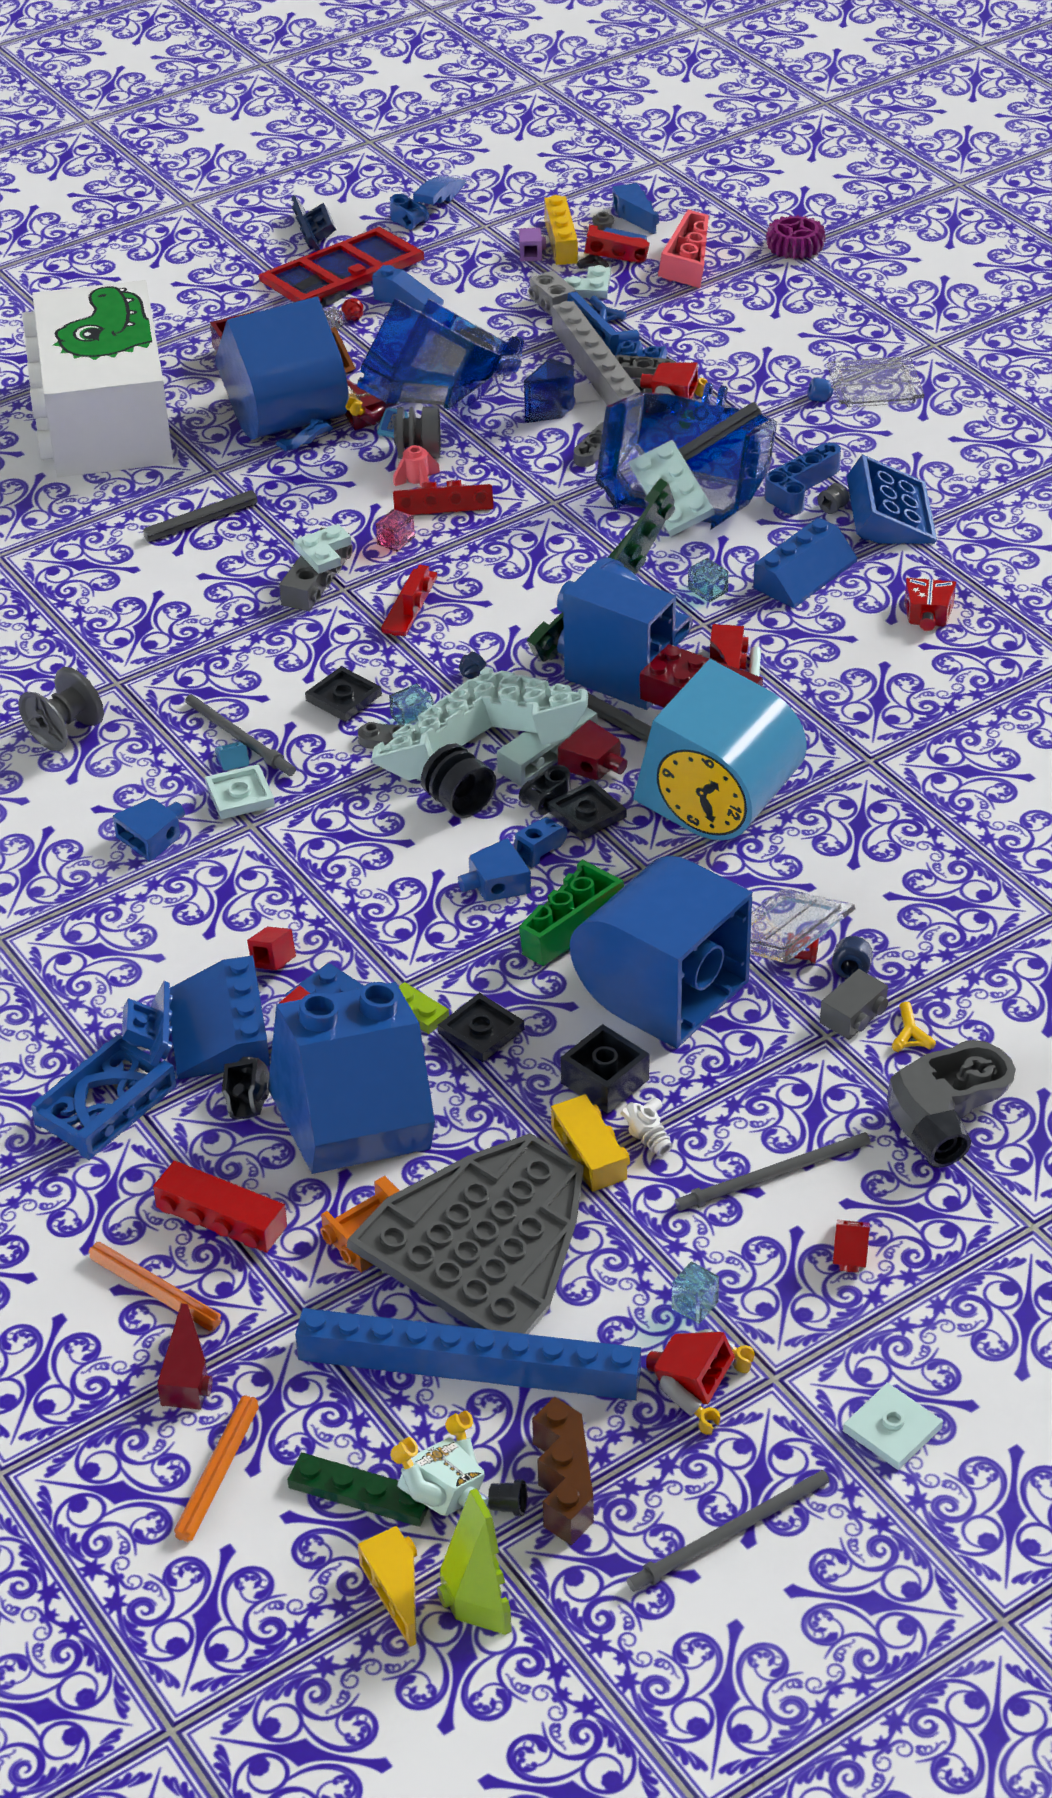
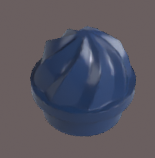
M471 651L468 655H464L461 658L459 670L463 677L474 679L481 675L480 671L487 666V663L479 654Z

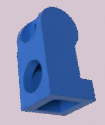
M548 817L542 818L515 833L514 848L525 864L533 868L540 863L541 856L552 849H559L563 845L567 837V829Z

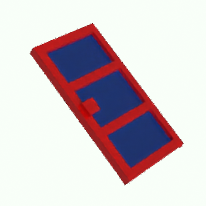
M377 227L260 273L258 278L260 282L292 302L317 296L322 301L323 297L344 289L348 291L372 281V275L383 265H391L394 268L402 269L424 260V251L382 227ZM324 268H326V269H328V270H330V271H332V272H335V274L330 273L329 271L325 270ZM313 274L323 279L304 290L294 287V285Z

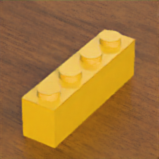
M553 195L545 197L544 221L555 264H576L578 262V239L566 196Z

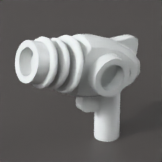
M653 1098L644 1106L633 1102L628 1103L620 1114L629 1124V1133L637 1139H642V1143L647 1145L651 1152L655 1153L658 1157L667 1154L672 1149L673 1144L670 1142V1137L664 1131V1127L660 1123L661 1119L657 1114V1111L662 1108L661 1100Z

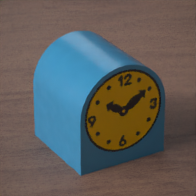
M709 659L653 720L633 800L701 837L712 840H729L738 837L750 826L804 761L807 741L803 726L789 705L776 694L718 662Z

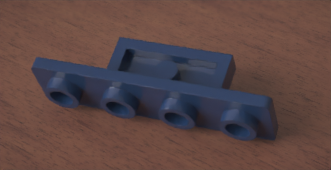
M293 195L291 198L294 205L291 207L296 214L295 218L300 225L299 228L305 236L304 240L310 249L314 248L316 251H319L321 248L318 241L329 237L336 230L329 210L322 203L306 213L300 201Z

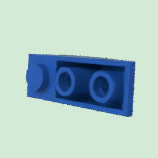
M638 183L612 187V206L617 215L652 234H656V225L659 224L658 212L654 211L651 201L647 200L645 191L641 190Z

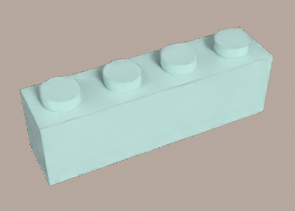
M587 707L571 735L588 720L598 724L597 713ZM523 732L520 736L497 750L498 773L522 787L527 781L534 779L558 762V746L561 743L542 745L538 733Z

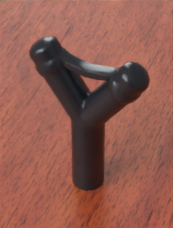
M592 254L577 262L579 269L597 265L609 267L607 261L601 256Z

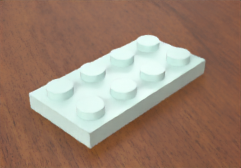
M673 440L628 462L646 496L660 478L669 483L674 498L675 511L665 521L664 527L670 537L715 515L712 505Z

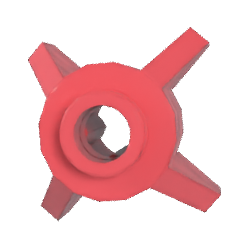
M418 445L410 446L403 452V457L393 475V483L395 486H398L408 481L413 484L420 483L422 487L423 482H429L428 476L440 473L439 464L426 449Z

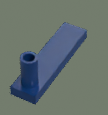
M577 292L568 293L567 301L575 302L614 356L619 343L628 340L633 342L640 340L638 330L616 332Z

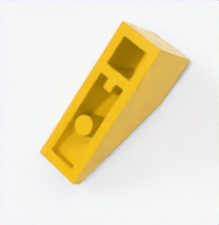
M394 1526L358 1543L359 1563L409 1647L417 1644L414 1565L417 1550L412 1539L409 1536L404 1538L399 1528Z

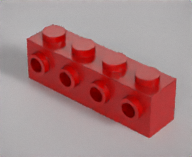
M175 1160L153 1185L156 1208L162 1212L178 1216L193 1225H200L210 1229L222 1237L237 1240L249 1248H256L267 1253L288 1226L285 1204Z

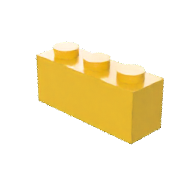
M586 1094L551 1106V1128L570 1158L584 1165L583 1178L592 1192L627 1180V1166L630 1165L629 1154L625 1147L619 1146L610 1125L606 1126L602 1120L599 1107L596 1104L592 1105Z

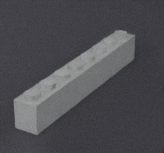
M564 301L560 304L552 305V330L619 423L643 419V394L575 302Z

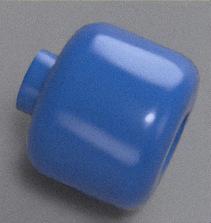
M815 377L810 381L808 387L809 400L826 402L829 397H832L833 388H831L829 380Z

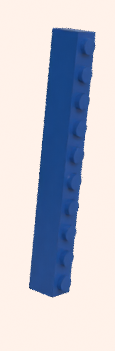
M308 1308L302 1309L295 1334L298 1360L635 1401L637 1400L641 1377V1347Z

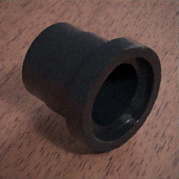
M516 1479L514 1483H491L488 1492L489 1509L491 1511L513 1512L514 1516H524L528 1496L525 1480Z

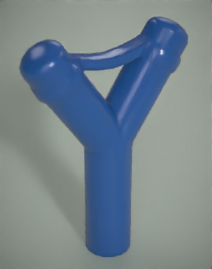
M592 296L589 300L606 322L614 319L625 320L627 317L625 311L607 307L597 296Z

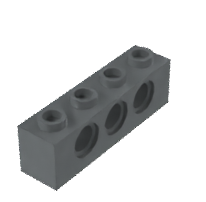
M349 545L335 550L341 557V566L320 574L300 555L279 584L281 605L310 611L314 604L319 602L324 590L331 585L335 575L341 571L345 561L351 557L353 546Z

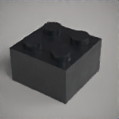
M602 1024L561 1056V1084L580 1096L586 1094L593 1105L596 1104L599 1109L608 1114L649 1080L650 1054Z

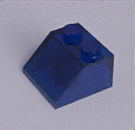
M549 358L524 380L525 422L532 423L559 419L574 408L576 402L574 397V366Z

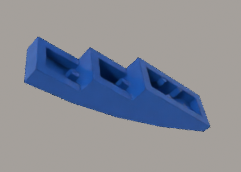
M449 176L432 178L413 193V201L434 205L435 202H451L466 184V179Z

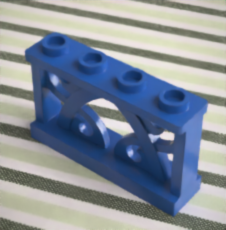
M118 1034L109 1042H106L92 1056L84 1060L70 1074L62 1078L43 1096L36 1099L31 1105L34 1124L39 1128L46 1129L78 1149L81 1156L90 1160L177 1087L174 1066L166 1060L159 1061L156 1067L150 1066V1055L130 1045ZM123 1060L132 1064L128 1071H124ZM140 1068L148 1074L140 1073L137 1071ZM118 1084V1099L112 1104L101 1103L86 1108V1098L89 1089ZM128 1085L129 1090L124 1092L126 1086ZM59 1113L62 1116L74 1115L72 1117L65 1119H59L58 1117H56ZM79 1122L82 1129L77 1130L74 1127H72V1125H75Z

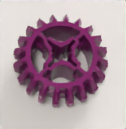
M789 215L788 217L782 216L780 219H775L769 224L766 232V243L771 253L777 254L778 257L784 256L785 259L800 258L803 260L804 257L811 258L812 255H818V252L823 250L826 235L824 226L821 225L820 221H815L814 218H807V216Z

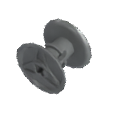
M62 667L56 672L54 680L56 693L51 695L52 699L48 700L36 692H25L19 698V712L26 728L42 746L51 751H61L66 747L68 733L65 722L69 725L75 718L84 725L97 726L104 717L103 704L98 692L81 672L72 667Z

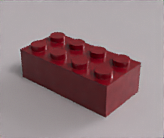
M668 644L639 673L640 699L665 708L709 658ZM718 662L763 687V677Z

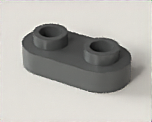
M368 722L358 729V742L362 747L373 749L380 742L386 745L394 739L392 734L403 726Z

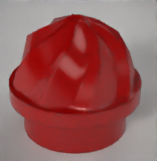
M351 298L343 302L341 306L342 316L347 321L359 320L363 315L364 307L360 300Z

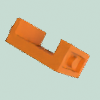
M386 1176L374 1181V1196L336 1218L328 1211L321 1214L322 1227L320 1232L325 1242L329 1245L333 1244L340 1251L343 1260L348 1265L353 1264L361 1273L372 1267L373 1264L346 1248L347 1240L386 1198L400 1191Z

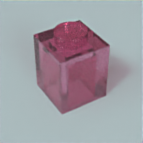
M392 509L376 523L377 545L399 552L415 537L414 516Z

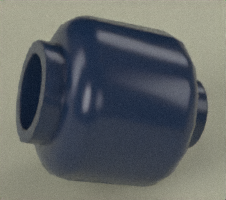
M845 937L836 945L832 957L833 969L836 974L844 979L850 977L858 969L868 973L873 959V950L870 944L861 937Z

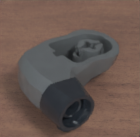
M964 1041L952 1048L926 1054L895 1073L890 1078L886 1098L889 1110L903 1133L911 1139L914 1146L924 1155L931 1166L936 1168L947 1167L962 1159L971 1147V1138L961 1118L969 1114L974 1108L1000 1098L1013 1083L1016 1068L1012 1059L1002 1049L985 1041Z

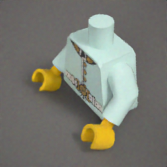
M465 1410L460 1414L455 1413L446 1420L445 1428L451 1435L456 1436V1441L448 1437L418 1453L416 1441L411 1437H407L391 1450V1459L395 1463L403 1465L401 1469L402 1474L397 1486L411 1495L415 1501L425 1504L443 1516H447L464 1507L469 1491L475 1488L479 1491L485 1477L484 1470L476 1461L471 1438H467L465 1430L473 1425V1418L470 1412ZM480 1493L482 1499L484 1500L487 1506L488 1499Z

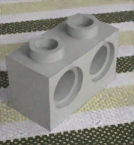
M553 270L530 277L528 293L531 300L536 302L550 316H552V305L567 301L568 293L576 292L570 284Z

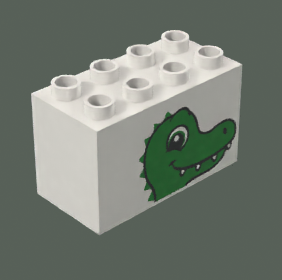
M146 280L32 293L34 311L23 312L22 320L31 388L30 396L33 416L36 419L40 459H54L57 478L173 464L164 383Z

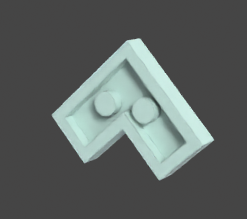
M601 265L588 267L587 278L572 276L569 278L564 277V280L582 298L597 296L598 298L607 299L611 267Z
M339 524L328 526L323 530L306 534L294 540L296 551L318 574L341 566V557L335 550L352 545L351 536Z

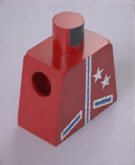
M906 578L904 602L908 623L920 625V628L924 631H931L935 626H946L954 606L956 581Z

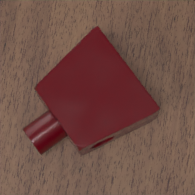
M588 720L558 746V765L567 767L570 773L592 780H600L610 770L621 775L627 768V759L621 757V742L619 738L591 720Z

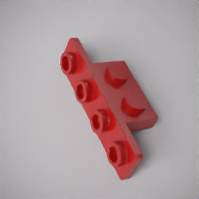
M461 480L446 481L447 485L437 486V482H423L422 487H417V489L393 491L394 514L396 516L493 509L492 485L461 484Z
M420 564L417 569L412 570L381 627L382 633L394 636L407 635L437 579V572L429 571V566Z

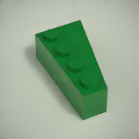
M582 859L577 864V870L573 874L568 873L563 879V885L558 891L553 889L548 895V901L544 905H539L519 926L522 955L545 966L568 950L574 930L622 889L624 881Z

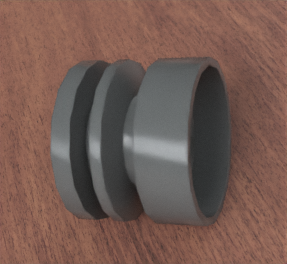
M439 406L423 407L421 418H416L414 407H409V418H405L404 407H397L394 421V444L399 459H402L404 450L413 445L426 449L433 458H440L441 430Z

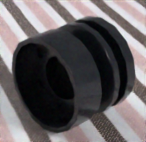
M456 743L447 744L433 753L424 765L421 774V786L427 794L440 802L454 816L468 818L479 813L492 798L496 788V775L491 768L476 759L463 746Z

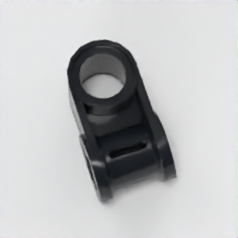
M553 765L547 768L546 771L527 781L522 786L519 792V800L524 804H530L535 807L536 812L540 815L548 814L547 802L571 791L569 769L563 765Z

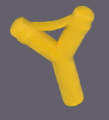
M902 1002L899 1008L904 1028L897 1038L894 1039L891 1046L892 1049L896 1052L911 1046H922L928 1050L933 1049L936 1041L916 1026L911 1003ZM912 1036L917 1041H909Z

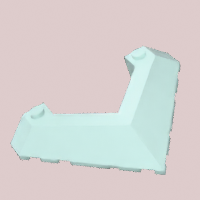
M485 667L480 671L481 675L467 680L452 693L446 695L418 715L419 721L414 725L406 724L392 734L394 739L386 745L383 742L373 748L371 759L374 764L409 781L413 779L421 780L424 765L429 757L439 748L454 743L463 746L491 727L538 733L542 745L548 743L556 745L570 737L588 706L587 690L581 688L578 689V692H574L570 686L559 683L549 686L546 680L525 675L519 676L503 670L495 673L493 668Z

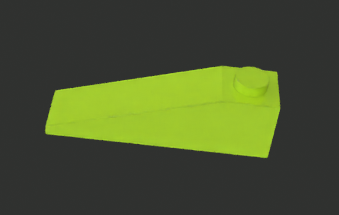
M475 1488L469 1491L441 1565V1585L437 1587V1593L444 1608L450 1607L456 1620L505 1635L512 1632L509 1600L506 1597L501 1598L500 1585L505 1583V1579L495 1555L499 1553L493 1518L478 1489Z

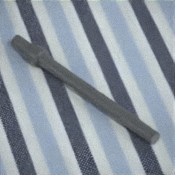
M190 694L186 697V704L263 757L265 763L273 769L278 768L288 776L295 774L296 767L284 760V756L275 749L270 750L194 695Z

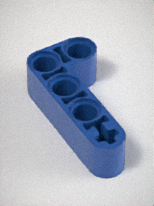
M831 442L821 444L768 472L765 476V500L787 514L795 515L803 512L805 490L839 472L841 447Z

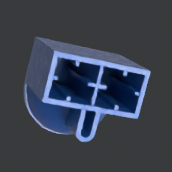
M609 557L599 559L575 582L567 581L558 594L557 609L563 612L564 629L560 634L557 649L559 654L564 655V679L648 710L653 703L640 699L639 673L668 644L677 646L689 634L693 619L691 616L676 611V595L643 584L631 570L618 560Z

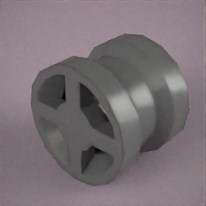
M834 483L827 490H823L818 494V505L825 513L833 514L849 502V494L843 485Z

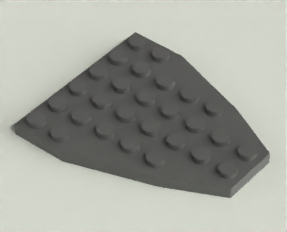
M531 1133L468 1155L386 1198L348 1238L346 1248L471 1328L529 1334L549 1311L577 1223L584 1165Z

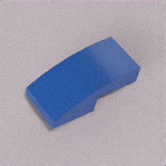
M628 340L619 343L615 356L666 358L667 350L666 346H649L643 349L641 341L633 342Z

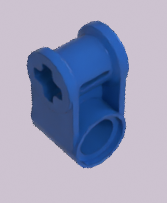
M394 194L390 197V219L393 222L404 226L408 230H412L416 224L420 222L425 223L429 220V212L423 204L414 202L413 199L405 194Z

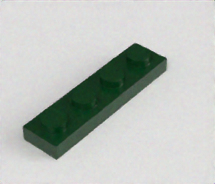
M301 1452L287 1479L288 1488L418 1527H421L429 1510L428 1506L415 1501L411 1495L401 1490L397 1486L398 1480Z

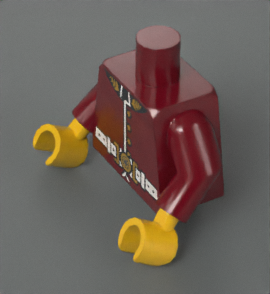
M347 379L349 400L345 406L347 409L345 415L354 431L380 423L386 408L399 404L396 391L384 393L378 383L355 384Z

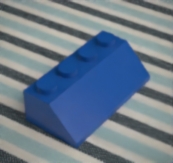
M817 517L754 563L753 588L795 608L856 563L857 556L838 526Z

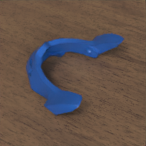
M311 419L310 425L292 439H279L276 441V445L284 451L296 449L302 444L311 443L321 433H330L333 427L328 420Z

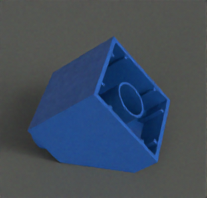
M372 982L360 989L328 995L312 993L306 995L301 1000L276 1004L268 1090L311 1174L431 1149L435 1118L420 1024L396 982Z

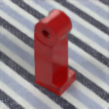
M589 224L584 253L629 262L646 261L650 246L647 240L640 237L632 238L597 230L598 226Z

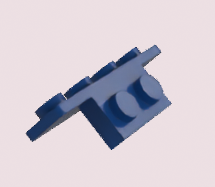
M163 981L152 1001L151 1007L130 998L127 999L123 1007L122 1039L134 1047H143L150 1050V1066L153 1067L158 1065L161 1058L164 1060L167 1058L172 1046V1042L169 1041L172 1026L169 1025L172 1010L169 1007L173 995L170 994V983Z

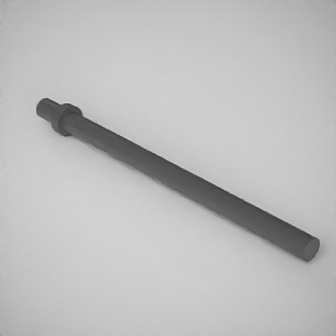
M864 1132L702 1190L699 1187L692 1189L691 1194L675 1199L676 1207L679 1211L696 1205L698 1208L703 1207L707 1201L869 1145L870 1137Z
M821 1470L658 1562L653 1563L650 1561L644 1564L643 1570L627 1578L629 1588L635 1592L649 1583L652 1585L659 1583L663 1575L826 1485L830 1481L827 1473Z

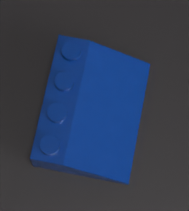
M862 454L846 476L856 534L863 540H871L878 544H935L937 536L925 481Z
M253 955L221 960L170 987V994L173 995L169 1007L172 1010L170 1025L172 1026L171 1032L178 1079L224 1073V1064L238 1062L242 1057L259 1058L266 1066H270L267 1035Z

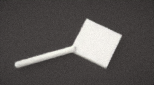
M531 374L526 375L528 379L562 389L569 405L599 401L592 383L566 387L565 385Z

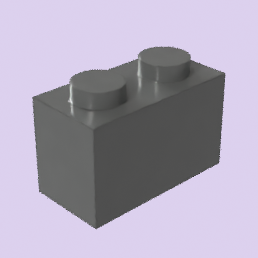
M858 969L821 1001L820 1023L850 1040L857 1032H862L874 1017L881 1015L888 1006V985Z

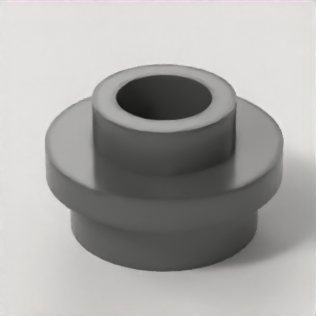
M599 212L593 216L592 223L598 226L597 230L604 231L606 227L612 228L614 217L608 212Z

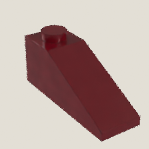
M181 1303L157 1383L160 1405L201 1410L205 1396L209 1397L211 1395L213 1378L207 1373L205 1357L188 1304Z

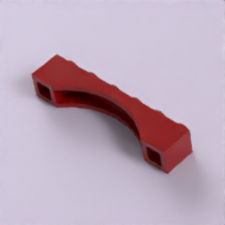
M712 624L710 659L740 670L746 669L749 637H744V626Z

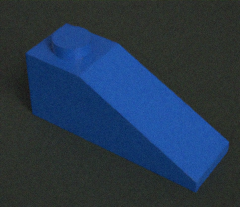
M383 265L372 275L375 300L434 314L444 304V300L402 269L394 268L391 265Z

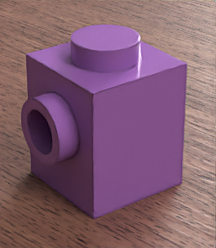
M519 228L520 262L542 261V250H546V236H541V228Z

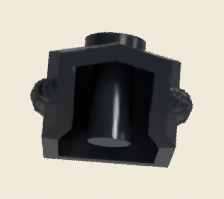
M242 1057L238 1062L224 1064L222 1093L226 1099L227 1110L232 1119H248L260 1115L263 1104L269 1096V1071L266 1064L259 1058Z

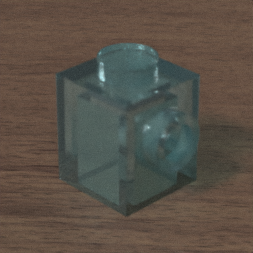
M706 558L688 568V589L710 603L728 592L729 571Z
M417 683L389 695L391 717L402 726L406 724L414 725L419 721L417 716L434 705L431 694L428 691H424Z
M692 1261L672 1282V1309L699 1324L718 1303L719 1276Z

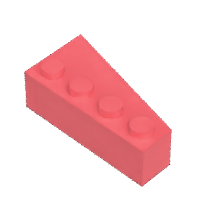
M687 210L661 253L658 277L697 288L701 287L709 215Z

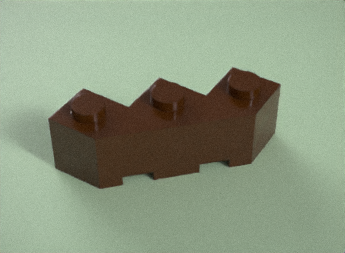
M554 1396L532 1418L533 1445L544 1451L537 1459L538 1485L550 1493L543 1500V1527L572 1546L594 1523V1496L582 1414Z

